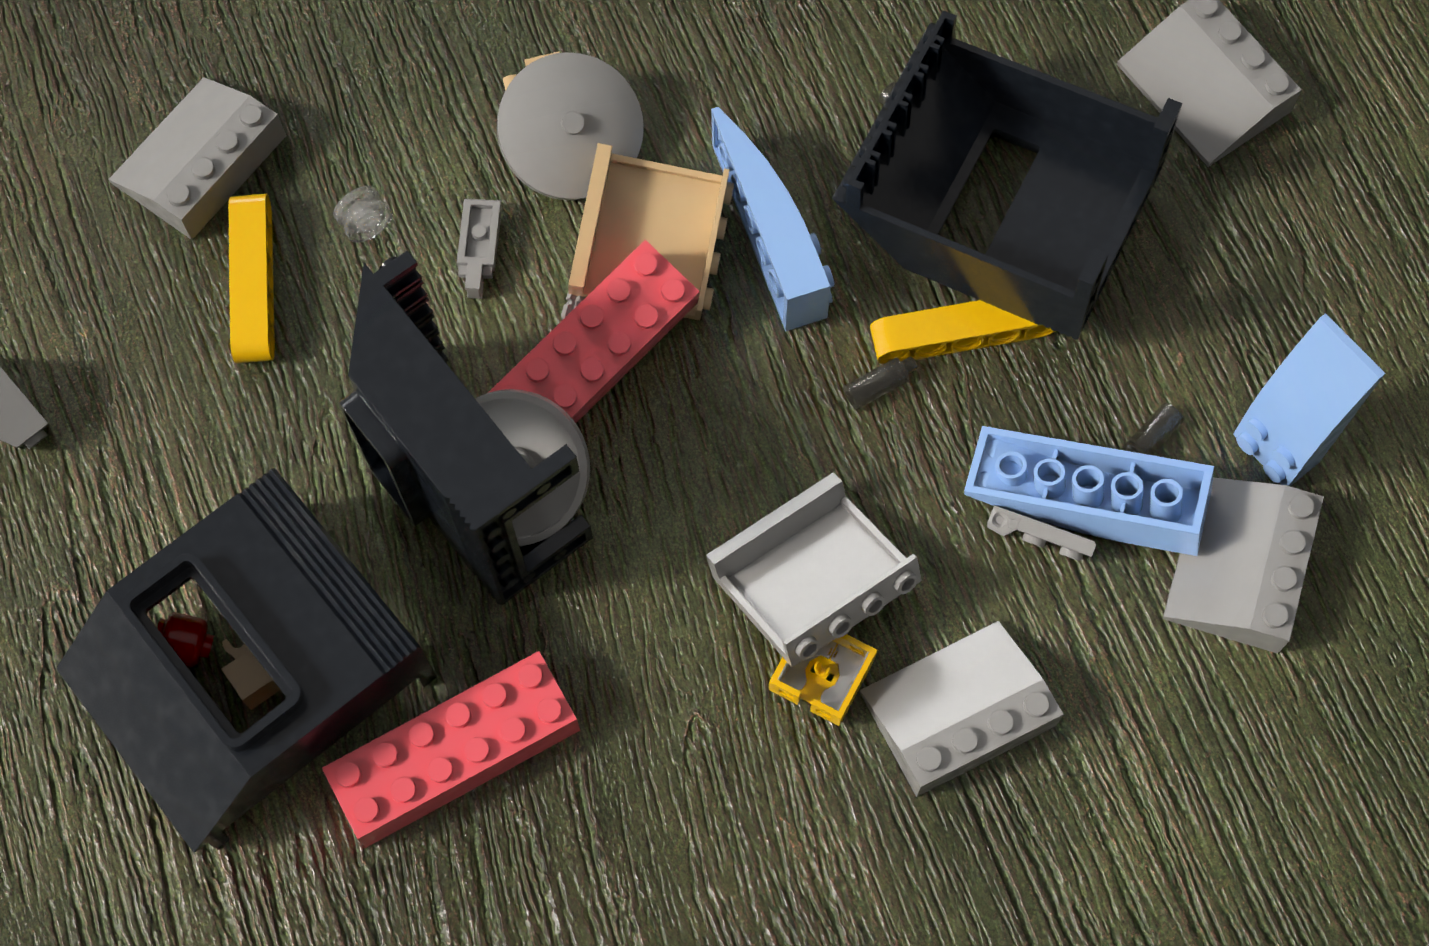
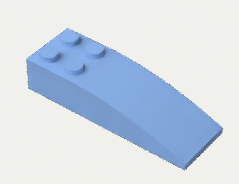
M719 107L711 109L712 147L722 172L724 168L730 169L727 182L734 183L732 198L785 331L826 319L828 317L829 303L833 302L830 288L834 287V279L829 266H822L818 256L821 254V248L816 234H809L806 224L788 190L769 162L746 134Z
M1325 313L1274 372L1250 405L1233 435L1236 437L1239 447L1246 454L1253 455L1263 465L1264 472L1269 479L1281 485L1291 486L1322 460L1386 373Z
M982 426L964 495L1040 522L1079 533L1128 544L1198 556L1212 492L1214 466Z

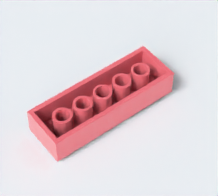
M644 240L489 392L516 389L542 395L559 405L577 423L698 303L700 291L649 242Z
M540 651L322 767V770L357 839L367 848L579 732L580 728L576 716Z

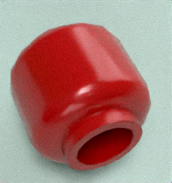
M178 612L170 613L167 619L160 618L157 626L158 630L188 668L195 667L200 657H209L214 635L207 634L208 624L206 620Z

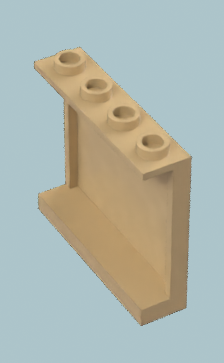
M598 143L568 284V294L586 298L619 264L646 240L700 291L698 303L684 316V318L700 321L702 309L710 311L714 289L708 288L707 283L709 274L717 275L721 253L714 252L716 239H724L728 218L720 216L723 204L730 205L734 183L727 182L730 169L724 168L722 176L613 154L611 145Z

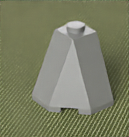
M0 367V440L18 449L23 445L31 449L48 436L44 429L50 425Z

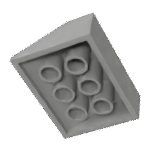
M1220 0L1186 1L1117 62L1118 67L1159 113H1161L1168 98L1183 103L1175 131L1207 167L1289 114L1302 91Z
M203 77L108 180L118 189L193 240L229 200V197L241 187L286 137V133L278 114L248 94Z
M1213 477L1212 492L1198 556L1179 553L1162 619L1278 654L1290 641L1324 496L1287 485Z
M999 621L859 691L916 797L1057 726L1064 715L1044 679Z

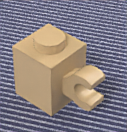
M227 639L222 641L225 651L235 659L223 667L222 671L250 710L281 690L245 643L240 648H234Z

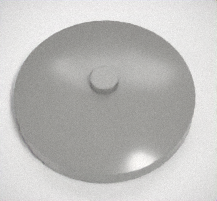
M556 53L530 63L511 81L499 106L497 137L500 150L509 168L530 189L558 200H584L587 197L597 144L611 145L613 154L637 158L643 140V116L639 101L632 87L611 65L586 54Z
M516 389L498 390L475 398L531 468L537 466L565 444L577 456L580 470L577 474L512 520L519 546L534 544L552 536L576 514L585 498L589 485V453L579 427L559 405L542 395L530 391Z

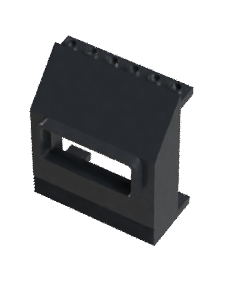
M943 10L936 24L931 22L925 30L832 199L904 269L1077 340L1164 165L1183 103L1168 98L1158 118L955 39L957 15ZM991 136H995L1035 152L1037 156L986 254H983L939 236L989 139Z
M407 250L398 257H391L374 274L364 263L348 372L354 391L338 401L340 409L366 464L410 522L416 526L429 517L473 574L477 575L479 581H482L483 586L487 588L488 593H491L493 599H496L497 604L504 605L593 539L591 526L582 515H579L547 540L544 539L540 542L519 546L512 520L580 471L577 456L565 444L537 466L531 468L446 364L449 360L442 351L445 347L437 336L440 332L438 326L432 320L435 316L433 310L427 304L429 298L421 287L424 282L422 276L415 268L418 266V263Z
M275 468L270 469L262 478H258L255 483H251L248 488H244L241 493L236 494L108 589L56 668L193 853L206 843H209L218 850L230 840L227 834L223 832L225 828L413 681L418 679L422 686L425 687L437 678L420 645ZM191 579L198 583L286 696V699L241 734L235 730L147 615L149 610Z

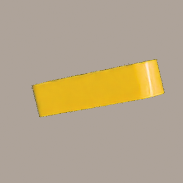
M267 193L229 197L228 204L231 354L235 364L272 361L275 357L271 202Z
M981 300L887 316L875 320L870 325L878 363L886 365L1030 340L1055 332L1051 328L1035 324Z

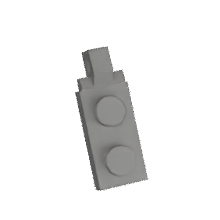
M464 199L457 266L459 277L466 278L465 290H467V298L482 299L484 279L493 278L502 213L501 200Z
M995 505L987 523V528L1002 536L1018 530L1024 533L1022 540L1042 548H1044L1046 541L1061 546L1059 554L1078 561L1082 560L1083 555L1092 557L1096 547L1095 541Z

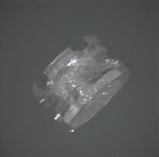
M362 186L346 194L333 211L335 221L340 227L344 228L346 236L354 243L370 240L381 233L387 227L393 215L391 208L386 202L382 201L381 195L372 186Z

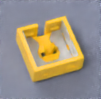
M846 634L843 637L835 638L819 649L812 658L803 660L794 667H791L782 657L769 681V690L797 705L801 699L810 703V712L840 726L876 658L877 649ZM813 665H814L815 673L811 672V669H812ZM829 674L834 676L831 682L827 680Z

